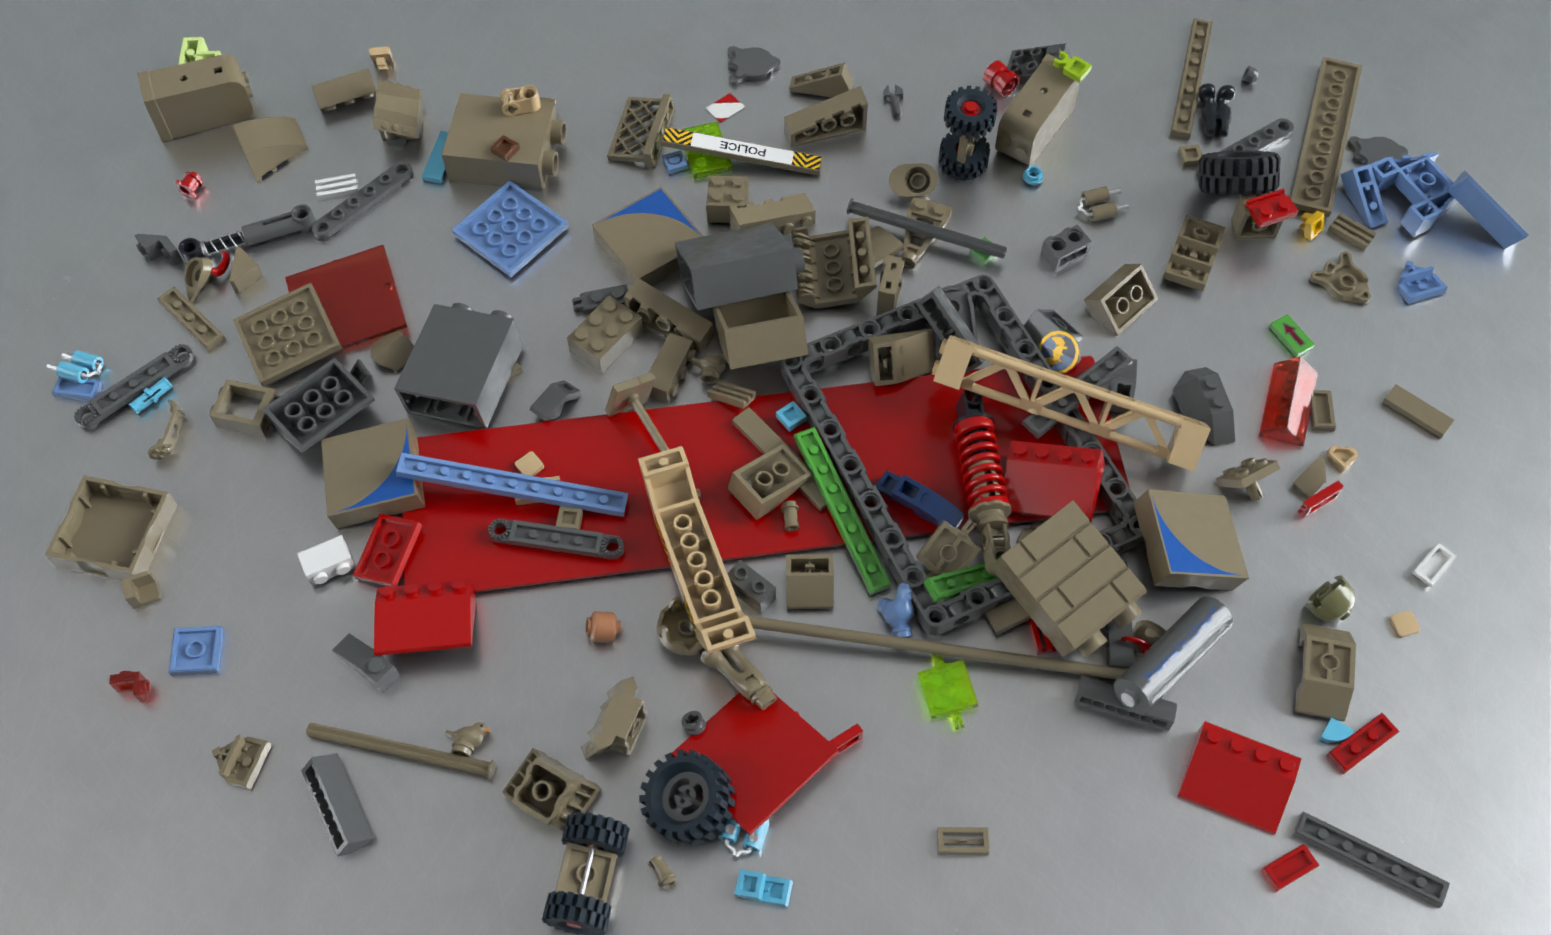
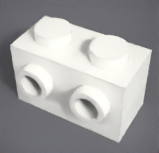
M342 535L297 553L311 586L323 584L332 577L344 575L351 569L356 568Z

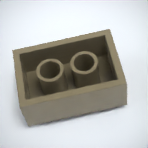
M608 296L567 337L569 350L602 374L644 332L642 317L611 296Z

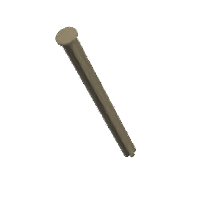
M309 723L306 729V734L312 738L487 776L488 780L493 778L496 769L495 760H491V762L317 723Z

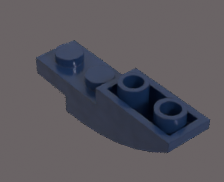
M886 470L875 485L881 495L913 510L916 516L936 526H939L945 520L953 527L958 528L965 517L961 510L945 498L906 475L900 477Z

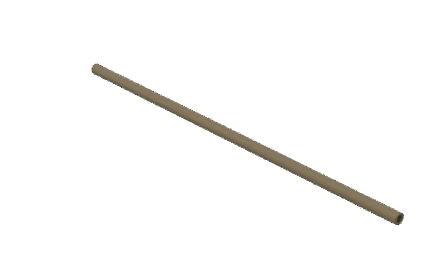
M748 616L754 629L1115 680L1127 670L1124 668Z

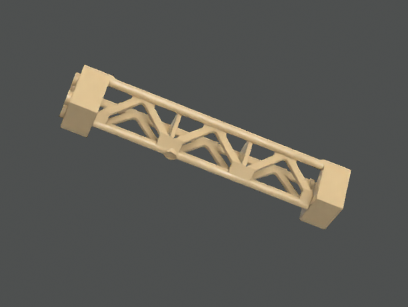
M952 335L949 336L948 340L944 339L939 350V353L942 354L941 360L935 361L931 372L932 375H935L933 380L935 382L958 390L963 388L1026 410L1032 414L1054 419L1060 423L1164 458L1170 464L1193 472L1211 430L1206 423L1165 410ZM971 355L993 363L964 377ZM1002 369H1006L1020 399L974 382ZM1017 371L1037 378L1030 398ZM1042 380L1061 386L1036 398ZM1075 393L1089 422L1042 406ZM1086 395L1105 401L1099 421H1097ZM1112 404L1130 410L1106 421ZM1145 417L1158 445L1154 446L1112 430ZM1156 419L1175 426L1168 446L1156 424Z

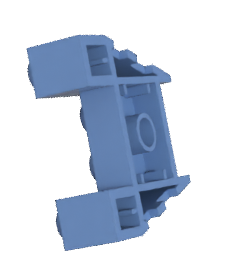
M1437 152L1424 153L1420 157L1404 155L1401 159L1386 157L1371 164L1379 192L1396 185L1413 204L1400 222L1413 237L1430 230L1457 201L1447 191L1454 182L1434 163L1438 156Z

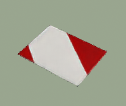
M731 93L706 107L720 123L745 108Z

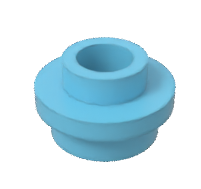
M1038 166L1028 167L1023 174L1024 181L1030 185L1040 184L1044 177L1041 168Z

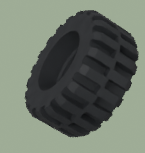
M1251 150L1222 151L1203 154L1199 159L1198 187L1201 192L1207 194L1251 195L1270 193L1277 190L1280 185V156L1275 152Z

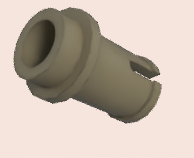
M786 501L781 507V512L784 514L785 530L789 532L800 528L797 515L799 506L796 505L795 501Z
M657 855L648 862V866L659 881V887H663L666 890L677 882L675 879L676 874L670 871L662 855Z

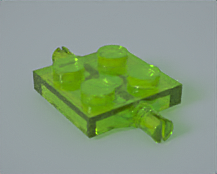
M931 654L935 666L918 672V678L931 719L943 716L952 717L955 730H959V725L962 729L965 725L961 714L968 709L978 707V701L965 662L960 660L953 663H944L942 655L937 654L936 656V654Z

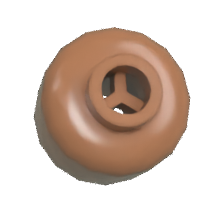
M595 611L591 617H587L586 636H590L593 642L611 643L615 640L616 635H620L621 621H617L616 615L613 612Z

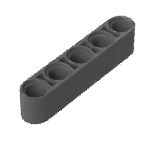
M1111 620L1104 626L1105 638L1107 639L1105 642L1107 666L1128 669L1134 663V644L1128 641H1121V637H1133L1132 621L1122 629H1119L1114 621Z

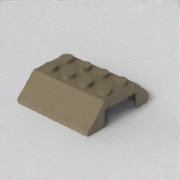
M868 216L848 219L849 230L809 236L807 226L792 229L793 246L801 248L805 261V272L796 274L797 281L800 282L796 290L799 303L816 309L857 303L877 287Z

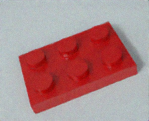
M379 514L353 576L356 579L391 587L397 586L422 525L418 521Z

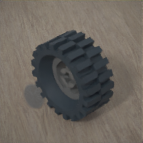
M677 750V757L671 752L664 755L667 761L663 763L658 759L654 763L657 769L654 772L648 770L646 776L650 778L648 783L642 782L641 789L645 791V795H639V802L646 806L641 808L642 815L648 818L645 821L654 831L678 845L681 843L684 846L692 847L693 842L699 846L704 844V837L710 841L716 838L714 831L718 829L722 832L726 828L722 824L723 820L727 819L730 821L733 815L728 811L729 807L735 808V800L729 796L735 794L734 787L729 784L732 780L718 764L697 751L689 750V753H687L685 750ZM682 792L686 796L694 798L701 803L700 807L678 796L679 793Z

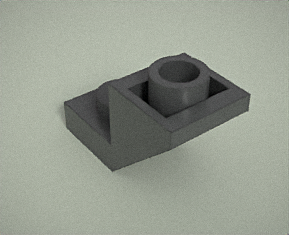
M135 235L139 243L136 247L142 256L146 254L153 261L159 256L164 255L167 260L172 259L176 265L183 262L177 248L167 236Z
M565 380L552 383L531 405L530 411L544 421L560 417L564 402L577 399L580 390Z

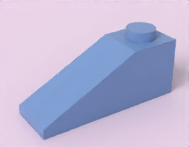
M1371 164L1340 174L1345 192L1367 228L1388 223Z

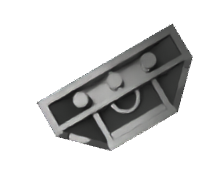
M1207 367L1185 371L1173 388V393L1182 415L1204 422L1211 428L1207 441L1212 446L1234 443L1233 408L1219 374Z

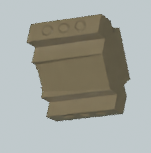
M377 80L378 89H376L374 117H372L373 128L379 130L382 139L393 140L397 137H406L408 140L421 138L424 115L422 90L409 85L395 84L392 81Z
M634 677L619 681L607 692L609 699L600 706L601 712L594 727L587 732L590 741L581 747L585 759L607 750L630 755L647 715V710L644 708L645 701L634 697L638 689Z
M532 748L502 793L512 800L511 803L547 825L552 824L564 831L568 814L573 812H583L585 814L601 788L596 783L587 780L583 775L565 767L558 760Z

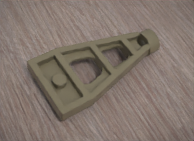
M915 196L908 208L907 217L933 223L935 226L945 228L953 207ZM905 230L904 249L901 256L902 260L905 261L904 267L907 269L914 268L917 261L936 239ZM911 237L924 239V242L921 246L910 244Z

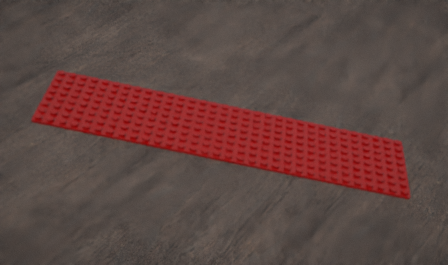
M1092 356L1081 357L1079 364H1076L1073 369L1063 374L1073 378L1079 377L1095 364L1094 358ZM980 369L972 370V371L968 372L967 374H965L964 377H966V376H968V375H970V374H972V373H974V372H976V371H978V370H980ZM1002 369L974 382L1020 399L1006 369ZM1017 371L1025 387V390L1030 398L1032 391L1026 384L1021 374ZM935 375L918 376L900 383L876 386L874 382L820 388L827 400L826 404L831 413L836 415L845 431L846 439L852 450L855 449L865 466L866 474L873 486L878 483L886 470L900 477L906 475L936 492L961 510L965 517L958 528L961 529L969 519V507L966 501V486L963 483L962 465L959 461L960 455L955 439L956 434L952 430V424L958 419L956 403L965 389L959 388L958 390L933 381ZM791 392L756 396L744 409L720 401L645 409L669 449L683 446L695 489L701 491L700 495L702 498L700 504L722 561L845 546L828 508L826 507L820 512L798 489L774 510L757 520L728 490L732 473L763 455L732 424V419L748 407L805 462L795 442L794 434L811 429L809 423L805 421L789 432L776 418L778 410L792 401L797 404ZM982 395L985 413L991 415L995 421L993 433L997 439L995 444L998 445L999 451L997 454L1001 459L999 465L1002 466L1003 472L1001 475L1004 478L1007 457L1012 441L1067 446L1055 427L1051 428L1039 439L1030 433L1022 425V422L1032 413ZM1090 397L1088 403L1097 421H1099L1105 401ZM1080 405L1078 407V410L1084 417L1085 421L1089 422L1082 406ZM636 411L621 412L610 417L608 414L417 437L419 456L521 474L516 468L515 462L529 452H534L544 465V469L534 475L535 477L559 476L560 481L628 493L624 517L583 510L584 513L580 530L613 536L617 535V537L623 540L625 550L621 557L612 560L495 542L490 538L488 526L495 519L503 518L511 521L518 520L556 526L560 506L542 502L516 505L514 497L422 481L425 507L403 513L404 519L418 521L422 525L404 568L405 585L472 579L474 592L476 593L671 568L655 524L638 462L639 458L659 453L660 450ZM1109 413L1107 415L1106 421L1111 419ZM1095 435L1129 486L1118 443ZM846 468L848 471L854 470L853 468ZM881 495L888 507L887 511L894 523H897L905 538L931 535L938 528V526L916 516L913 510ZM1098 495L1094 514L1108 512L1107 507ZM786 501H795L796 505L799 506L797 515L800 528L796 531L789 532L785 530L784 514L781 512V507ZM873 504L866 505L867 507L871 508L875 507ZM856 510V512H857V514H858V516H859V518H860V520H861V522H862V524H863V526H864V528H865V530H866V532H867V534H868V537H869L870 541H871V542H874V540H873L872 536L870 535L868 529L866 528V526H865L863 520L861 519V517H860L858 511ZM1012 513L1006 517L1008 524L1049 519ZM503 526L497 527L494 533L502 535L506 532V528ZM610 543L606 549L615 552V550L619 549V545Z

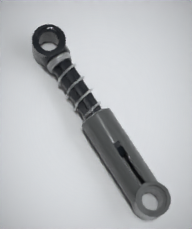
M301 204L295 206L291 212L242 226L241 232L237 230L236 233L231 235L227 233V236L221 238L218 236V239L214 240L208 239V242L199 241L195 238H186L180 242L178 250L187 264L194 257L206 258L212 252L217 251L220 253L222 249L226 248L229 250L230 247H239V244L242 243L251 246L298 231L309 233L312 231V225L316 220L311 208L308 205Z

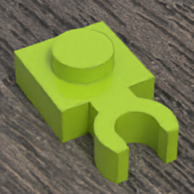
M1061 51L1059 58L1062 60L1054 58L1053 65L1056 68H1063V74L1078 83L1085 78L1092 68L1090 63L1076 55L1072 59L1069 58V55L1064 51Z

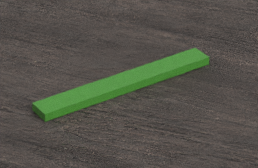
M813 427L794 434L795 442L812 473V477L869 595L890 588L892 583L816 428Z

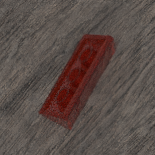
M1302 356L1274 363L1259 431L1260 437L1301 447L1304 446L1312 406V396L1316 387L1318 373Z

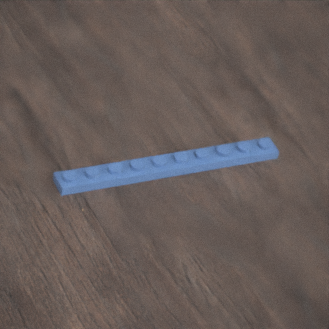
M401 453L396 470L397 477L547 504L581 508L587 511L624 517L628 493L407 453Z

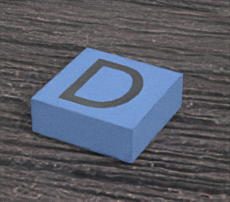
M681 150L662 155L669 175L688 169V164Z

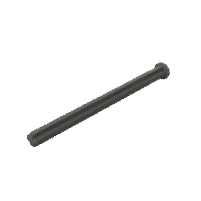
M853 198L850 199L847 207L848 215L852 213L862 217L868 216L872 220L1002 259L1007 252V247L855 202Z

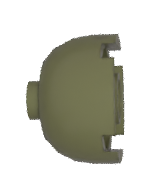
M1342 575L1334 577L1337 581L1332 584L1327 581L1309 597L1312 603L1305 604L1308 610L1318 619L1323 621H1335L1339 618L1345 620L1352 614L1351 608L1355 602V593Z

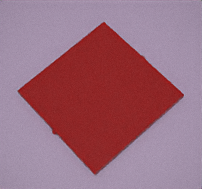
M739 692L706 722V727L702 733L690 736L672 754L677 757V750H685L687 753H689V750H694L699 754L706 755L725 770L724 772L732 780L729 784L735 790V794L729 795L735 800V808L729 807L728 811L733 814L731 818L751 836L839 753V750L799 715V712L790 708L776 694H774L777 698L776 701L765 710H761L757 704L752 705L751 700L746 699Z

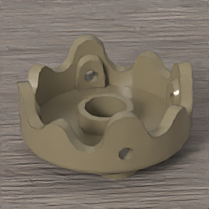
M674 597L660 612L656 626L659 640L666 648L676 654L684 656L699 655L705 649L697 640L685 604L681 602L680 597ZM687 627L691 632L685 633L680 628Z

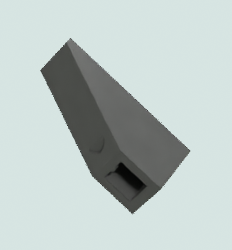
M1133 359L1132 364L1111 380L1110 391L1134 398L1137 378L1136 359ZM1113 404L1109 412L1118 414L1130 411Z

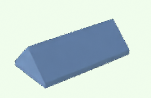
M1463 171L1447 190L1504 249L1529 236L1466 171Z

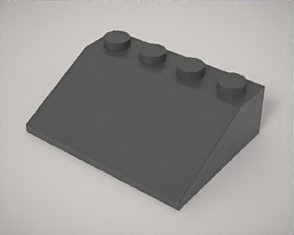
M333 358L262 410L270 424L282 437L303 453L375 401V399L336 358Z

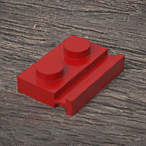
M1284 189L1246 200L1244 206L1245 208L1248 207L1250 210L1249 214L1259 228L1297 216L1299 210L1290 197L1285 195Z

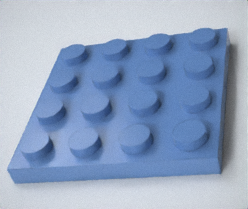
M509 180L452 229V233L511 278L564 232L569 225L568 221Z

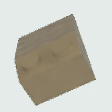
M781 444L734 471L728 485V490L757 520L780 505L812 477V473L784 444Z

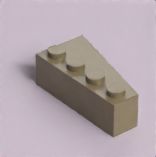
M861 86L785 116L784 131L791 148L866 130L868 102Z
M806 193L782 197L780 201L776 202L772 201V199L764 200V204L754 205L753 202L747 203L743 208L730 206V228L732 231L772 222L780 233L785 235L790 234L794 228L809 227L815 224L816 211Z

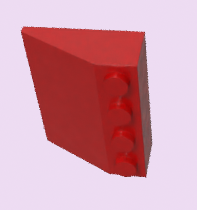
M1012 441L1007 457L1004 487L1007 490L1006 494L1011 505V513L1051 518L1071 501H1074L1091 523L1105 467L1102 449Z
M472 579L377 588L374 611V655L472 647L476 597Z
M1204 721L1198 730L1178 797L1275 835L1296 781L1302 758Z

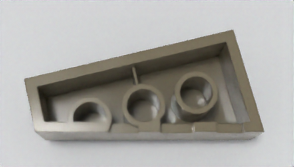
M639 278L635 280L624 296L626 307L642 317L643 328L667 338L669 333L693 340L694 350L699 354L703 352L714 336L713 323L708 319L701 317Z

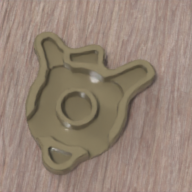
M1349 252L1340 253L1338 264L1328 261L1323 271H1314L1310 276L1311 282L1323 286L1331 296L1339 301L1366 304L1371 298L1367 284L1369 279L1361 269L1354 265Z

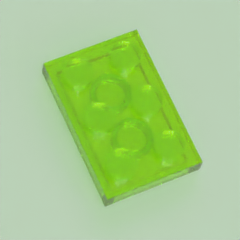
M718 121L681 129L723 137ZM685 151L694 179L733 171L731 160L728 158Z

